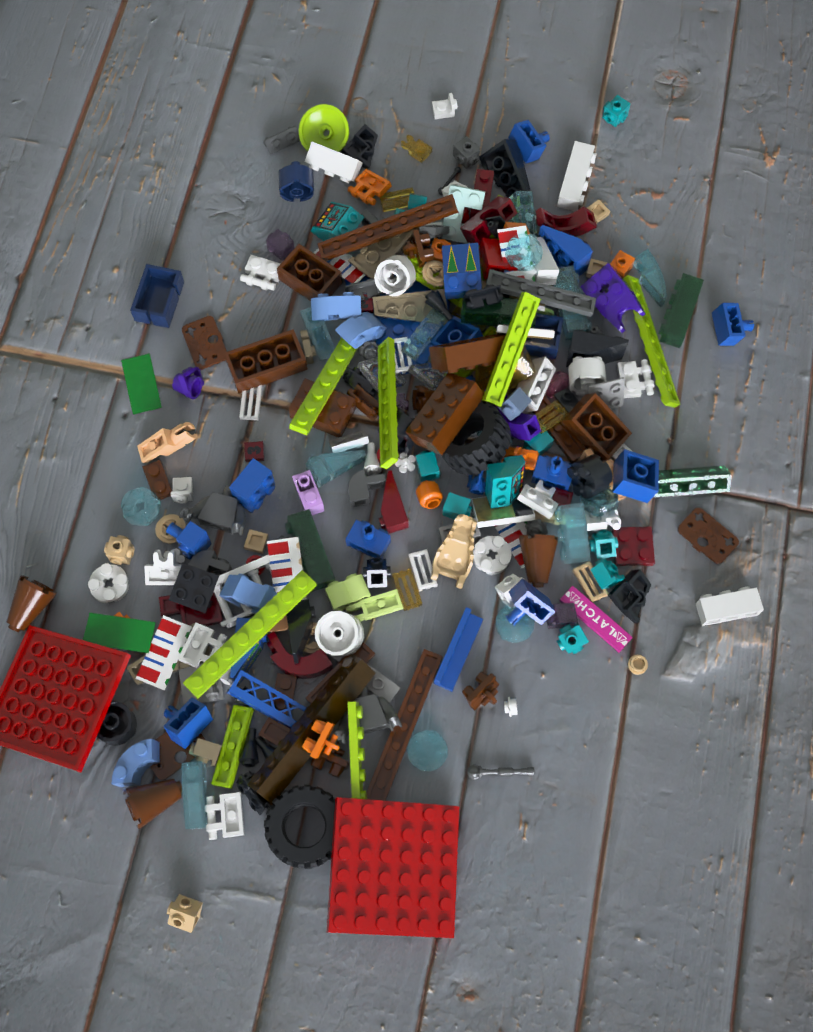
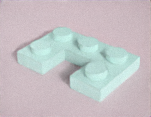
M450 185L448 195L453 194L459 213L444 218L443 226H449V233L443 234V239L468 244L460 230V227L464 225L462 223L464 208L482 210L486 191Z

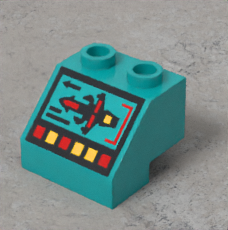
M331 202L310 232L322 241L355 230L364 216L351 206Z
M523 455L504 457L502 463L487 464L485 495L491 509L510 506L521 493L526 463Z

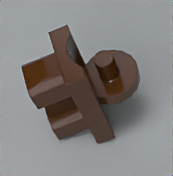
M413 230L414 238L412 242H406L407 245L403 248V253L405 256H410V259H414L416 254L418 266L421 268L424 267L425 262L434 260L433 248L423 249V246L430 245L429 233L419 234V230Z
M481 671L475 678L479 686L474 689L468 685L462 691L474 711L480 704L485 706L488 702L493 705L497 703L494 697L498 693L496 688L499 686L496 676L492 673L488 675Z
M332 748L329 755L323 753L324 750H322L318 759L312 758L311 766L318 770H322L325 761L332 763L328 773L336 778H339L344 769L347 770L349 766V761L335 756L338 754L343 757L345 751L342 749L335 750Z

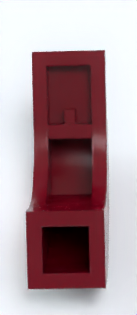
M582 207L571 214L561 216L553 215L543 208L536 210V222L539 227L545 225L575 237L597 228L594 212L586 207Z
M275 632L267 635L269 642H267L268 647L272 653L276 652L270 657L277 668L285 674L297 676L299 679H311L322 676L333 669L331 661L322 649L308 656L301 657L299 663L294 664L293 655L285 650Z

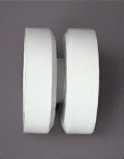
M331 611L323 615L318 621L315 628V639L318 646L325 653L334 656H349L361 647L364 639V628L354 615L342 611Z

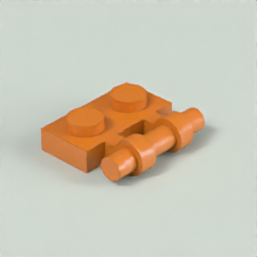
M365 169L355 179L356 186L348 187V192L354 198L362 199L363 203L374 206L376 199L373 197L376 195L381 198L392 185L390 181Z

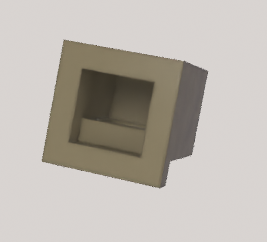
M198 738L196 743L192 742L189 754L195 756V760L207 764L208 761H211V766L215 767L222 745Z

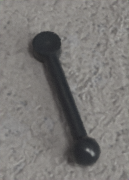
M456 167L455 172L444 186L438 189L439 195H443L442 189L450 184L457 173L461 172L460 167Z

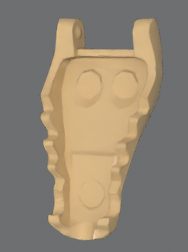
M464 514L456 516L451 530L435 554L431 579L437 580L438 575L441 574L456 579V588H463V584L471 570L474 557L473 535L477 521L472 517Z

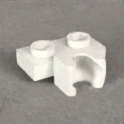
M539 480L535 488L526 484L517 500L550 519L558 506V503L551 499L556 489L554 487L550 490L543 487V480Z
M172 549L168 554V558L165 559L161 555V550H155L153 554L154 564L145 565V585H174L182 565L175 564L176 551Z

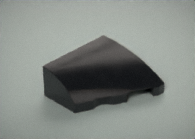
M364 124L341 152L363 163L362 167L369 169L378 135Z
M641 569L631 570L625 576V579L619 582L608 594V597L633 623H638L640 621L638 615L641 607L645 606L646 595L650 590L651 583Z

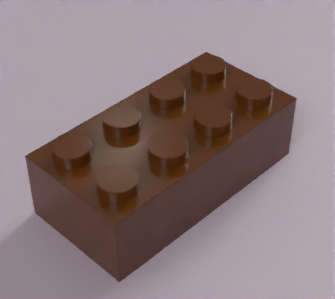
M294 329L224 353L238 394L251 388H257L259 385H265L308 370L306 358Z
M493 334L431 346L429 351L432 369L439 370L440 373L459 372V369L470 370L475 369L478 365H493L492 362H496L506 334Z
M447 373L405 432L416 445L443 455L483 399V391L475 381L453 373Z

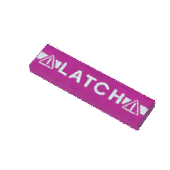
M574 586L560 598L559 601L618 653L633 638Z

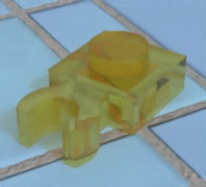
M407 135L408 143L403 140L401 141V147L408 150V154L421 163L432 153L431 146L420 139L415 142L411 135Z

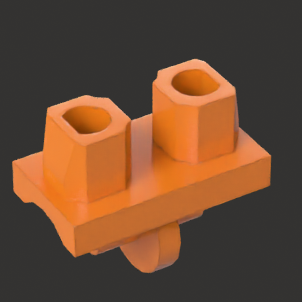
M519 446L516 448L509 447L505 450L506 454L504 457L523 455L526 462L525 469L535 470L539 455L538 451L522 449Z
M315 720L311 730L321 735L318 741L307 737L302 746L307 752L311 753V757L318 759L325 745L327 746L323 753L327 755L330 754L332 748L339 750L340 746L335 744L339 736L333 734L330 740H328L335 724Z

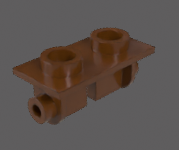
M358 384L354 390L350 388L347 391V395L356 398V407L374 422L379 416V402Z

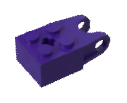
M609 263L580 286L587 296L596 298L595 307L621 333L626 331L622 323L624 312L635 310L642 317L645 315V311L635 293Z

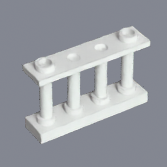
M269 554L219 576L213 593L226 619L221 622L222 627L232 628L236 626L237 618H246L255 614L251 612L252 609L241 604L244 613L233 617L227 601L219 596L222 591L221 589H223L222 585L225 584L229 575L248 574V577H251L253 582L263 585L258 573L259 569L263 567L269 569L271 573Z

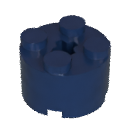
M298 161L291 162V165L285 166L278 171L279 191L283 199L294 202V199H300L301 202L313 196L314 177L312 169L301 165Z

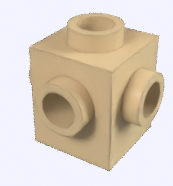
M122 535L117 537L110 536V540L106 542L104 548L105 555L110 562L117 565H129L135 551L129 538Z
M179 894L175 902L171 901L167 909V914L169 915L168 925L192 933L200 919L203 902Z

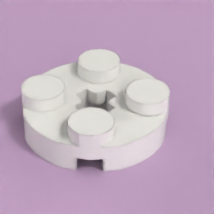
M486 536L475 544L473 562L480 571L487 572L486 574H499L510 563L512 556L511 548L501 536ZM489 551L497 553L495 559L487 557Z
M105 563L92 573L88 587L91 594L102 603L117 602L127 594L129 580L126 572L121 567ZM110 579H112V583L114 585L112 587L108 586L107 588H105V582L107 580L109 581Z

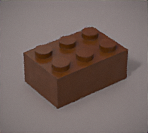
M300 244L296 246L277 268L278 279L309 301H311V298H317L318 294H329L331 296L342 284V272Z
M307 378L303 380L289 407L290 418H294L315 383L314 381ZM333 390L312 427L337 438L342 437L356 410V398Z
M596 393L585 394L562 420L566 427L587 449L591 448L594 454L601 457L599 458L601 461L609 460L632 434Z

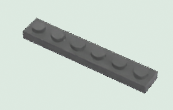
M489 270L486 286L492 284L494 286L501 285L500 293L520 298L521 292H527L540 298L541 304L592 317L596 302L594 297L499 271Z

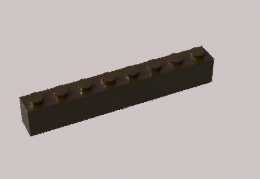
M350 654L343 661L339 670L331 676L324 689L318 693L312 704L305 709L301 718L293 724L285 738L279 742L274 752L266 758L262 767L252 776L251 781L247 785L273 805L272 801L275 798H279L281 792L286 789L311 757V753L307 752L302 746L307 737L318 741L321 734L311 730L315 720L326 723L331 722L336 725L347 711L348 702H354L376 672L361 658Z

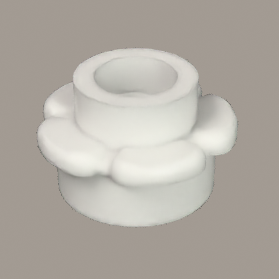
M508 697V701H504L505 713H509V716L512 717L511 715H517L516 698L510 699Z

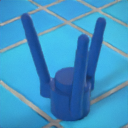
M484 470L478 476H474V479L473 473L468 475L467 487L469 492L483 495L486 487L485 478L482 477Z

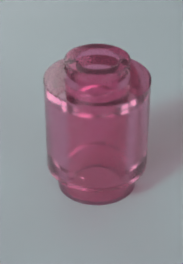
M557 371L553 375L545 394L553 398L554 394L569 386V376L565 372Z

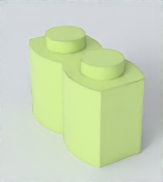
M351 574L346 577L345 581H333L325 588L333 611L346 610L345 608L348 605L371 597L362 574Z

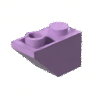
M308 470L292 476L306 517L324 512V505L311 471Z

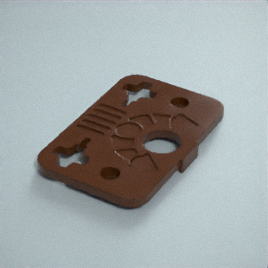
M206 316L182 327L184 338L196 367L203 370L226 360L224 353L227 350L223 343L224 340L212 316ZM189 327L196 329L193 331L194 338L189 333L186 334ZM216 335L218 336V341L213 344L209 343V337ZM199 354H201V356H202L204 359L207 358V360L205 361V365H202L201 363H199V364L197 363V362L200 361V359H199V358H200Z
M695 508L678 527V532L693 544V548L699 553L701 551L716 564H721L739 544L736 536L701 508ZM695 513L703 514L702 518L704 519V521L695 520ZM699 537L705 538L708 545L700 546L697 539ZM724 538H732L734 545L727 546Z
M167 732L155 739L160 742V763L150 767L158 779L165 780L196 758L189 754L192 743L184 749L173 742ZM201 733L196 737L197 739L206 740ZM183 751L186 753L187 758L183 763L176 762L175 755L177 752Z

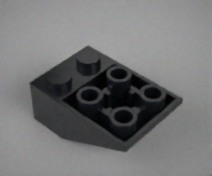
M573 330L566 367H569L575 357L593 358L599 356L604 364L621 360L629 340L619 336L610 337L601 333L592 334L583 330Z

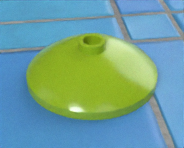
M320 104L310 108L303 115L299 124L301 144L307 151H309L311 142L340 152L345 147L349 138V124L345 115L338 108L328 104ZM326 130H329L328 136L324 135Z

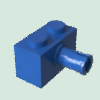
M525 120L514 125L508 139L516 140L524 162L529 163L540 159L546 148L545 143L549 142L550 136L547 134V131L538 134L530 121Z
M722 303L712 312L718 346H734L746 337L745 331H752L754 329V324H749L753 323V320H742L739 303Z
M539 455L531 483L537 484L539 480H543V486L556 487L568 491L572 479L568 476L567 469L572 464L563 461L561 457L557 460L558 456L552 458Z
M357 519L346 537L347 546L372 558L382 559L391 543V536L386 530L376 529L369 522Z
M192 521L184 529L177 526L174 522L166 529V533L176 538L179 544L178 548L183 551L182 555L189 560L197 553L207 550L212 544L207 532Z
M523 578L509 591L516 608L506 618L513 625H516L525 614L542 625L555 613L550 599Z
M191 697L180 710L172 705L165 709L164 716L170 720L163 727L173 742L186 749L213 721V718L205 704Z

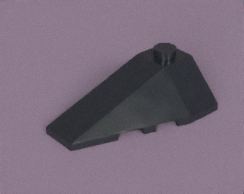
M504 139L479 156L484 170L494 171L493 180L496 182L495 184L503 190L507 198L514 201L513 205L517 210H521L533 202L523 157L516 140Z

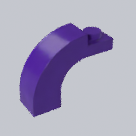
M494 405L508 423L512 437L530 441L542 431L536 415L521 413L510 421L498 406Z

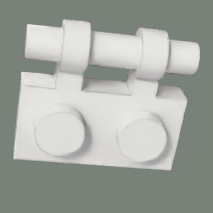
M250 255L245 267V273L249 275L242 274L240 281L246 282L250 286H259L263 290L270 289L274 291L276 284L271 283V281L279 282L277 268L281 263Z
M647 359L641 360L642 367H637L636 361L617 363L618 378L624 377V399L641 397V390H646L647 395L654 394L653 388L655 385L650 374L652 369ZM638 375H643L644 382H639Z
M601 503L582 504V514L587 531L607 529V525H611L615 530L620 529L621 519L618 516L617 508L613 504L603 507Z
M195 623L178 660L198 668L200 661L205 662L225 643L227 636L220 634L216 640L212 638L215 633L213 629ZM208 645L213 646L210 656L204 654Z
M241 792L219 795L220 803L217 804L214 802V796L206 797L204 808L205 813H207L208 824L206 825V832L209 834V840L217 839V830H222L223 838L245 835ZM216 811H221V822L216 823Z

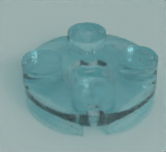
M533 234L515 235L510 239L505 250L507 262L520 271L534 269L541 261L543 255L542 246ZM522 248L528 251L527 256L520 254Z
M139 487L128 491L121 502L125 520L133 525L148 526L157 518L160 512L161 501L153 491L147 488ZM144 502V510L138 512L137 504Z
M608 489L592 498L580 496V508L591 512L593 516H603L604 513L618 509V495L613 493L611 489Z

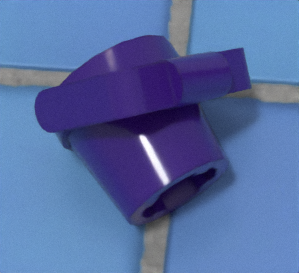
M198 367L184 369L182 373L176 374L172 383L174 391L190 399H196L201 393L202 386H204V381Z

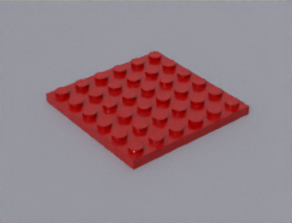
M29 625L0 688V746L81 773L131 655L123 651Z
M336 797L326 932L454 938L459 806Z

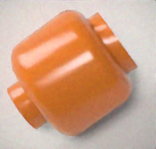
M425 480L416 488L415 493L422 507L434 509L440 505L443 495L437 482Z

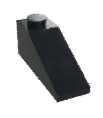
M309 599L301 600L287 614L294 664H298L313 628L312 618H316L314 606L310 607Z

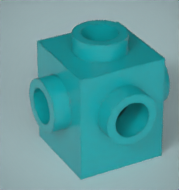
M616 95L604 105L602 118L607 123L616 127L620 122L623 123L626 120L631 103Z
M599 530L597 533H592V540H589L590 551L594 552L597 559L616 557L618 539L613 536L611 531Z
M579 623L572 626L568 624L559 629L560 633L557 634L559 647L562 651L566 649L568 654L580 652L584 649L583 645L589 642ZM570 637L575 638L573 641L568 640Z

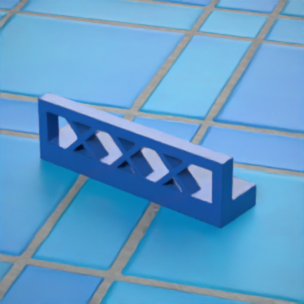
M467 607L434 680L435 685L453 692L483 622L482 618L471 614L472 609Z
M243 670L239 671L233 684L230 685L226 692L290 729L297 722L292 718L290 710L298 708L304 712L306 709L305 706ZM242 676L250 681L251 689L242 690L237 687ZM264 688L267 690L269 699L261 701L257 698L255 690ZM283 699L287 709L281 711L275 709L273 700Z

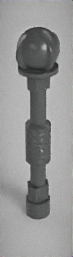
M473 764L468 768L467 774L473 780L481 778L482 775L498 774L499 776H513V774L534 776V767L482 769L481 766Z

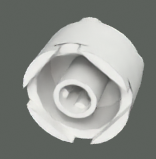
M401 255L391 256L377 267L374 277L375 283L381 292L389 294V296H399L415 282V268L408 257Z
M599 356L593 358L575 357L568 367L570 391H575L578 396L588 394V386L607 381L605 364Z

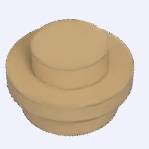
M633 655L628 660V668L633 674L640 675L647 670L648 662L642 655Z

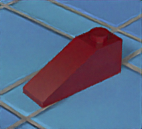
M392 470L387 473L381 517L378 518L381 529L385 528L388 533L409 527V521Z

